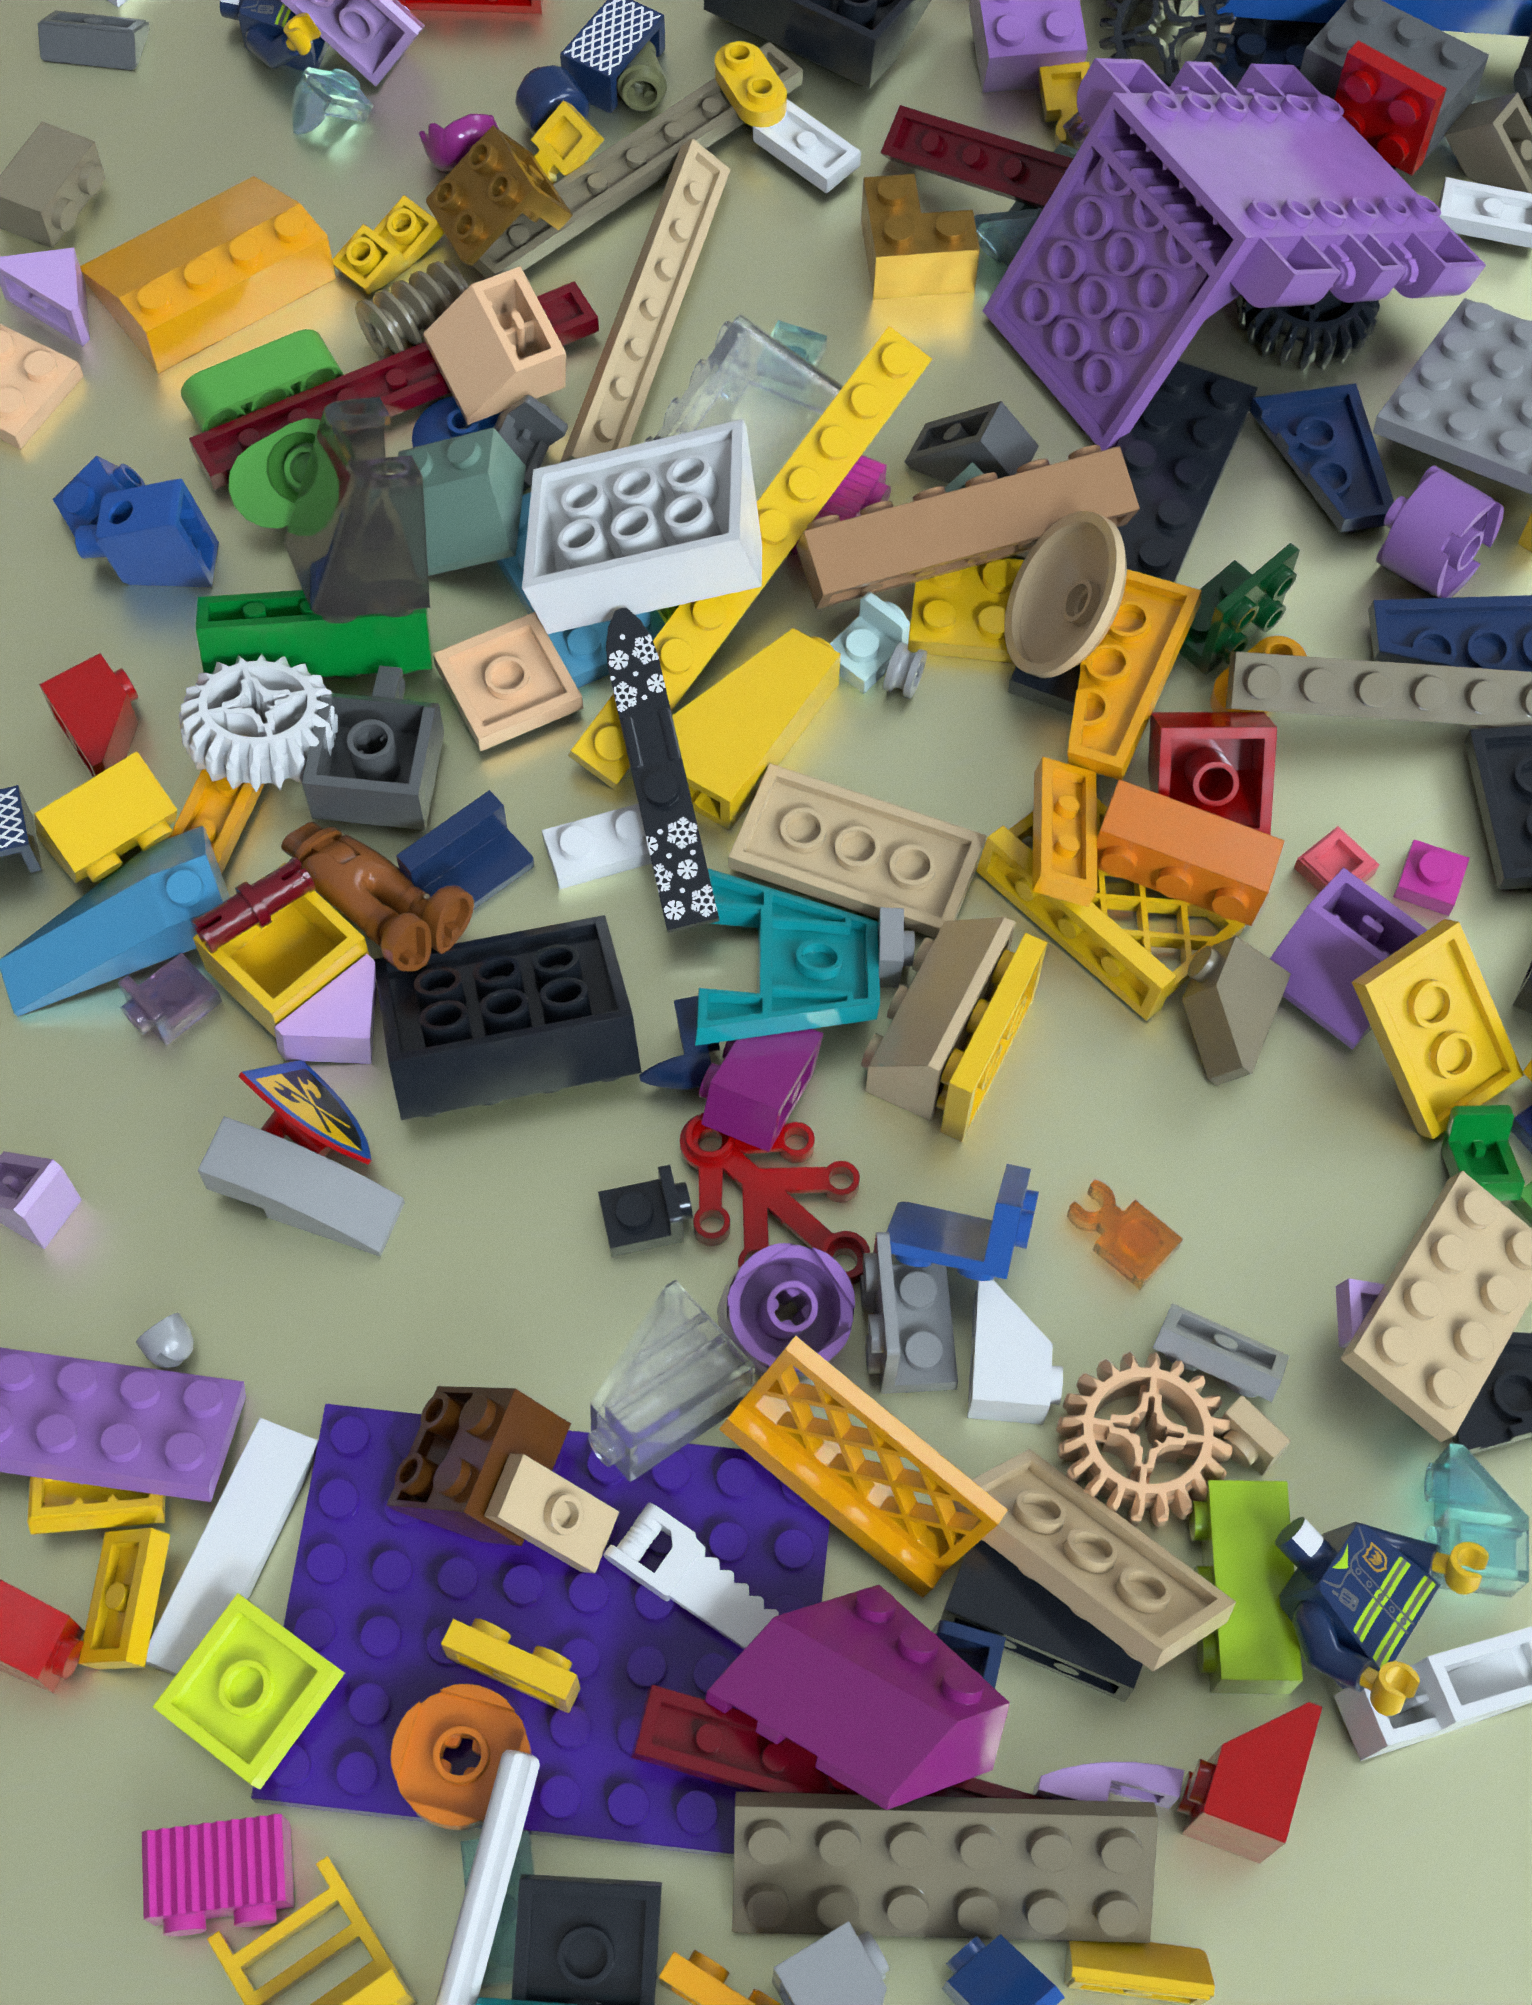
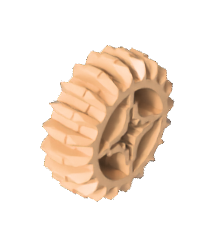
M1129 1352L1124 1354L1120 1361V1371L1110 1361L1105 1359L1098 1364L1096 1369L1098 1379L1086 1373L1082 1374L1076 1385L1080 1394H1067L1063 1408L1069 1415L1060 1417L1056 1426V1431L1063 1437L1068 1438L1059 1444L1057 1449L1058 1457L1064 1460L1076 1461L1068 1468L1065 1475L1075 1483L1086 1479L1089 1483L1083 1492L1095 1498L1101 1495L1107 1499L1105 1505L1114 1512H1117L1119 1506L1127 1508V1520L1135 1527L1141 1522L1144 1511H1149L1151 1520L1157 1527L1166 1524L1169 1508L1180 1519L1188 1518L1193 1511L1192 1501L1206 1500L1208 1480H1224L1227 1472L1219 1463L1228 1461L1232 1455V1445L1220 1439L1230 1431V1420L1221 1417H1211L1219 1410L1222 1404L1220 1396L1211 1395L1202 1398L1199 1395L1206 1383L1204 1375L1193 1377L1189 1383L1180 1378L1184 1371L1182 1360L1175 1361L1169 1372L1161 1370V1361L1157 1352L1149 1354L1144 1367H1139L1136 1358ZM1128 1396H1139L1133 1413L1128 1415L1112 1414L1109 1420L1094 1417L1105 1405L1114 1400ZM1162 1403L1172 1408L1182 1418L1186 1426L1172 1423L1165 1416L1162 1410ZM1144 1417H1146L1145 1431L1148 1432V1442L1153 1445L1142 1463L1143 1447L1140 1446V1436L1135 1433L1139 1429ZM1096 1444L1101 1445V1451L1114 1454L1123 1461L1126 1467V1477L1117 1473L1107 1464ZM1178 1458L1193 1460L1191 1468L1180 1477L1165 1483L1149 1484L1154 1465L1167 1462L1176 1463Z

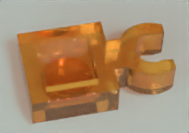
M1094 1179L1089 1186L1087 1194L1099 1203L1101 1209L1096 1212H1088L1074 1201L1069 1206L1067 1217L1076 1228L1086 1232L1096 1231L1101 1236L1095 1242L1093 1251L1141 1290L1178 1250L1183 1238L1137 1200H1134L1125 1211H1122L1115 1205V1196L1110 1187Z

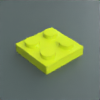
M237 1593L152 1707L245 1781L261 1789L345 1672Z

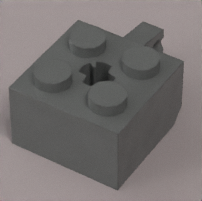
M379 666L372 696L332 693L320 697L321 702L329 705L318 709L317 715L328 722L332 730L331 706H333L335 714L338 715V732L336 733V740L334 738V747L330 756L326 738V726H314L313 734L318 738L319 744L309 748L302 780L312 819L426 830L444 737V728L438 703L404 699L406 686L405 680L402 678V668Z

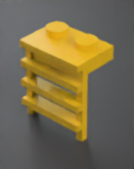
M328 1856L320 1860L316 1865L330 1888L234 1954L220 1931L207 1938L244 2005H269L360 1940H362L373 1960L310 2005L417 2004L416 1999L406 1986L389 1954L385 1951L372 1926ZM340 1904L351 1924L255 1991L244 1970Z

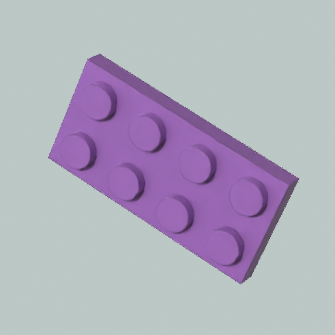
M0 1347V1472L211 1502L246 1399L244 1381Z

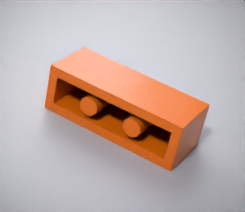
M1119 779L1097 833V869L1105 871L1113 877L1123 878L1161 892L1169 898L1180 899L1212 911L1223 918L1236 920L1252 926L1269 893L1285 840Z

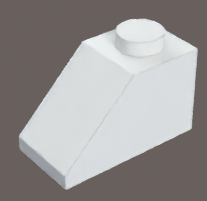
M994 1280L978 1281L974 1295L967 1418L1043 1425L1050 1404L1060 1405L1063 1367L1052 1365L1053 1344Z

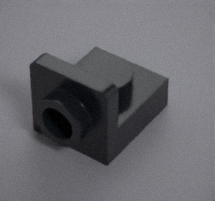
M670 1164L658 1167L657 1180L598 1192L611 1257L684 1242L683 1220L693 1218L691 1201L686 1182L674 1183Z

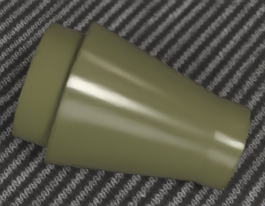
M650 41L647 42L623 70L617 83L620 97L630 108L637 111H648L655 108L663 99L667 90L666 79L656 56V48Z

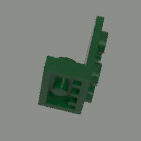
M1289 543L1254 574H1251L1234 560L1199 589L1202 590L1201 604L1179 653L1202 673L1207 675L1222 661L1230 664V652H1243L1249 642V638L1257 631L1262 630L1265 633L1271 630L1286 611L1283 601L1287 591L1296 580L1297 574L1293 570L1300 550L1292 543Z

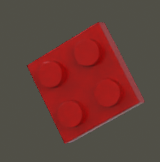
M1358 40L1346 54L1334 100L1343 108L1344 113L1342 116L1388 164L1412 176L1423 164L1447 88Z

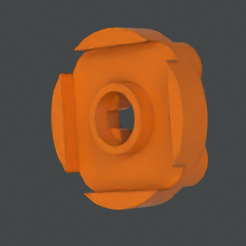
M454 1684L440 1689V1693L429 1696L422 1703L419 1701L407 1711L394 1735L391 1749V1766L401 1795L419 1817L441 1828L469 1830L484 1823L501 1756L505 1750H516L531 1755L532 1753L524 1723L504 1697L482 1686ZM462 1738L473 1740L472 1750L476 1755L481 1756L479 1764L476 1768L467 1767L463 1775L451 1774L452 1764L443 1759L446 1747L451 1749L458 1748Z

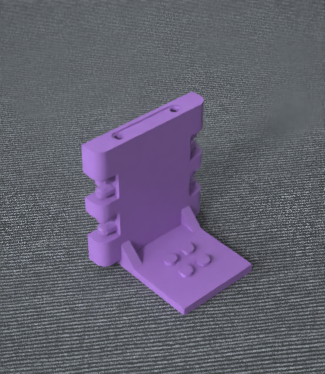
M1095 58L1081 81L1077 92L1078 112L1091 130L984 307L983 312L1096 445H1100L1101 451L1116 447L1120 437L1130 433L1203 322L1239 295H1242L1249 304L1257 308L1312 305L1319 302L1328 290L1339 300L1348 303L1380 300L1386 297L1393 287L1402 296L1411 299L1457 296L1466 292L1486 267V264L1439 217L1441 215L1439 207L1430 199L1418 195L1342 116L1344 110L1340 104L1332 98L1322 95L1294 65L1251 63L1235 88L1211 62L1185 61L1173 83L1168 87L1143 60Z

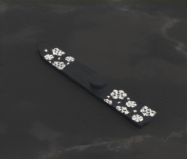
M620 608L614 612L608 626L606 641L608 670L667 932L671 933L720 920L659 657L652 637L642 621L629 609Z

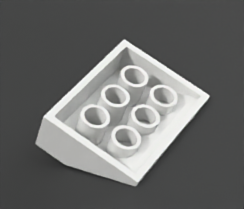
M743 419L533 469L522 589L547 634L610 621L614 612L620 608H627L636 615L762 587V540L747 427Z

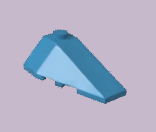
M197 827L163 840L146 851L142 850L0 959V971L14 1014L17 1017L197 948L193 940L197 933L190 920L195 917L198 918L230 898L205 827Z

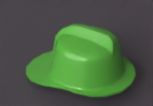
M305 418L286 425L252 444L237 457L229 475V492L234 507L246 520L260 527L280 529L298 523L335 502L348 490L355 475L356 462L351 442L339 427L323 419Z

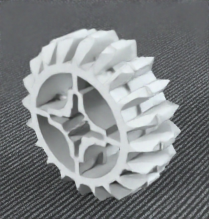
M261 653L257 661L246 662L238 655L235 665L232 666L216 662L213 674L199 673L196 686L186 688L184 703L181 704V712H179L182 744L186 747V753L191 755L196 769H206L211 781H218L227 777V781H229L232 789L237 788L244 782L250 783L255 792L258 791L261 784L273 783L281 790L284 780L288 778L302 783L309 748L319 744L318 738L313 734L314 726H326V738L330 756L334 747V738L336 740V733L338 732V715L335 714L334 707L331 706L332 730L330 724L317 715L318 709L329 705L321 702L320 697L332 694V692L326 689L322 676L310 675L306 664H299L291 668L285 656L276 662H268Z

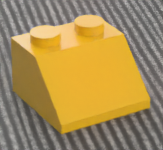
M136 751L34 813L38 839L70 878L77 883L89 876L92 882H96L118 869L123 864L119 856L135 846L140 845L142 850L146 851L168 838L173 833L169 825L176 822L177 809L140 754Z

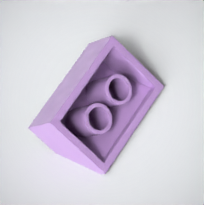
M280 0L296 15L303 12L308 13L320 30V37L375 87L425 27L398 0Z

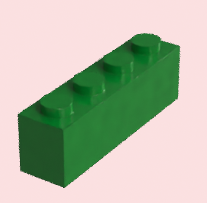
M425 581L198 597L196 634L203 673L213 674L216 662L227 666L235 665L238 655L246 662L257 661L261 653L268 662H276L285 656L291 668L299 664H306L310 675H320L322 677L338 676L341 678H353L361 674L378 673L379 666L402 668L403 674H409L417 670L432 669L431 635Z

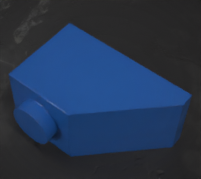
M1001 1934L987 1946L976 1936L946 1963L954 1975L944 1984L942 1989L954 2005H1057L1065 1998L1056 1985Z

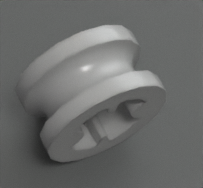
M899 642L890 659L883 689L891 692L894 688H899L903 691L904 697L911 699L922 677L927 659V651L919 649L913 653L908 650L906 643Z

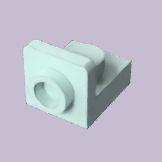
M868 592L860 599L859 616L830 643L835 651L841 653L839 676L863 694L886 673L898 643L903 642L908 645L910 622L898 606L889 601L884 602L873 593Z

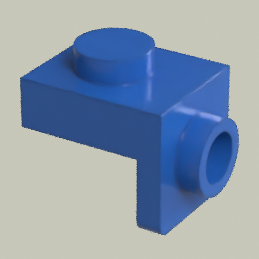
M95 456L53 498V501L75 537V532L79 525L97 524L103 496L109 492L144 486L145 483L139 474L128 465L122 463L117 466L99 456Z

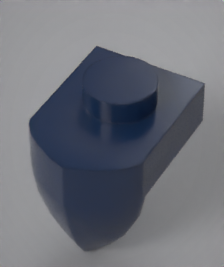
M698 996L674 1000L684 1055L670 1058L648 1068L639 1074L640 1082L667 1089L689 1090L700 1088L706 1071L711 1065L709 1053L720 1051V1045L718 1042L695 1046Z

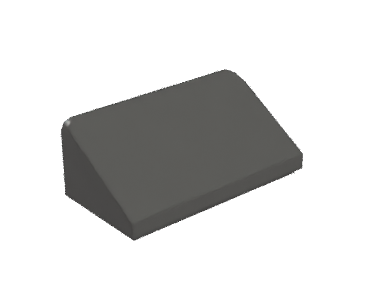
M55 10L37 23L40 57L44 61L133 70L140 62L150 30L149 22L143 19Z

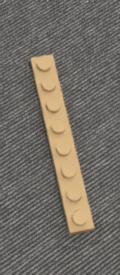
M693 138L680 147L560 463L628 447L731 170Z

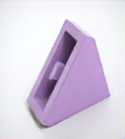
M74 247L0 257V287L6 300L81 346H84L90 340L86 284Z
M368 954L274 1027L278 1053L286 1061L372 1063L377 985L375 961Z
M3 1151L0 1155V1223L45 1249L82 1199L62 1166L53 1159Z

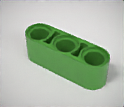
M303 329L197 372L184 382L181 388V397L200 431L203 433L344 374L320 334L311 329Z

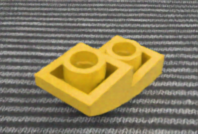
M403 195L374 230L363 223L332 259L334 268L366 293L371 294L396 279L416 263L443 236L444 231L433 216Z

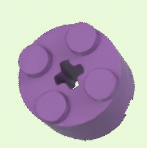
M1431 466L1422 476L1417 489L1409 499L1400 496L1389 508L1384 519V525L1390 528V531L1378 552L1376 562L1431 595H1435L1438 598H1451L1463 588L1480 566V563L1473 560L1481 544L1491 548L1502 523L1504 507L1482 491L1437 466Z
M792 1243L770 1245L752 1255L726 1284L717 1306L720 1333L725 1346L734 1359L744 1368L760 1377L795 1336L828 1362L838 1354L849 1338L854 1317L855 1293L845 1270L826 1252L814 1247L809 1248ZM792 1302L798 1312L792 1317V1321L788 1319L781 1322L776 1317L775 1311L778 1309L779 1304L783 1306ZM793 1366L798 1377L804 1376L800 1370Z

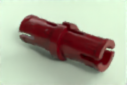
M296 857L289 859V862L252 885L246 881L235 887L237 894L198 918L195 917L190 920L202 942L206 941L205 947L210 953L213 954L218 948L255 925L261 929L272 923L271 915L305 894L316 890L315 884L305 868L300 869L302 863Z

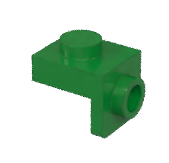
M1509 1105L1453 1107L1450 1111L1441 1148V1154L1450 1178L1460 1171H1464L1499 1201L1520 1200L1525 1184L1508 1141L1514 1120V1114Z

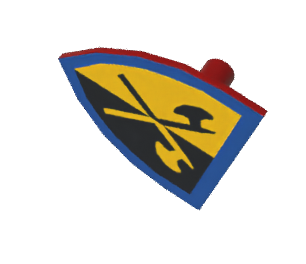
M298 1060L242 1071L238 1077L274 1109V1112L262 1126L261 1130L283 1139L287 1135L295 1144L324 1157L333 1149L362 1163L370 1164L372 1159L368 1141L357 1119L334 1090L304 1061Z

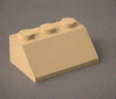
M1006 917L944 921L935 940L927 937L923 940L912 965V970L918 973L910 988L903 985L899 986L887 1012V1018L892 1019L884 1036L875 1033L863 1055L861 1066L868 1069L866 1092L931 1121L938 1108L936 1107L937 1101L944 1086V1083L940 1081L945 1066L955 1048L963 1051L970 1033L966 1032L967 1025L978 1001L981 998L986 1001L989 1000L995 984L991 983L992 976L1005 949L1010 951L1015 921Z

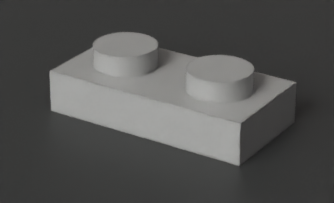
M1173 1303L1153 1346V1349L1164 1353L1171 1363L1182 1360L1186 1370L1195 1371L1200 1369L1224 1380L1228 1388L1246 1397L1260 1396L1271 1402L1282 1381L1289 1355Z

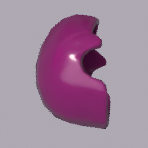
M468 114L453 121L445 128L436 123H431L428 128V134L420 131L419 135L432 164L438 170L449 174L492 125L498 129L499 127L493 115Z

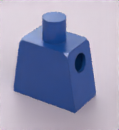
M173 479L109 492L101 499L97 524L79 525L76 529L75 544L79 556L83 559L106 557L121 581L128 585L212 587L219 541L183 479Z

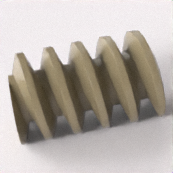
M448 259L444 261V264L439 261L433 262L428 265L426 273L422 271L412 273L409 277V283L403 280L393 283L391 293L385 289L375 292L373 302L367 299L358 301L355 306L356 316L374 352L383 357V349L388 347L393 354L404 351L402 339L404 338L413 347L421 344L422 339L419 330L424 329L426 331L468 288V285L458 268Z

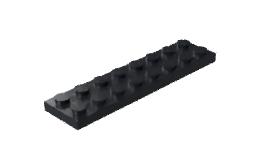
M1177 361L1130 433L1120 437L1116 447L1120 446L1140 507L1139 511L1126 525L1117 527L1125 548L1127 569L1176 583L1248 417L1252 398L1256 397L1258 387ZM1080 664L1065 673L1050 678L1033 676L1016 666L1009 682L1008 692L1073 715L1076 690H1078Z

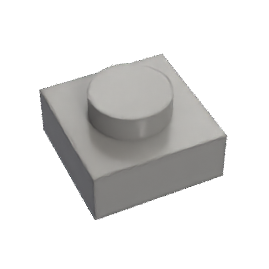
M880 907L878 917L880 987L899 988L903 966L913 965L915 934L914 931H904V908Z

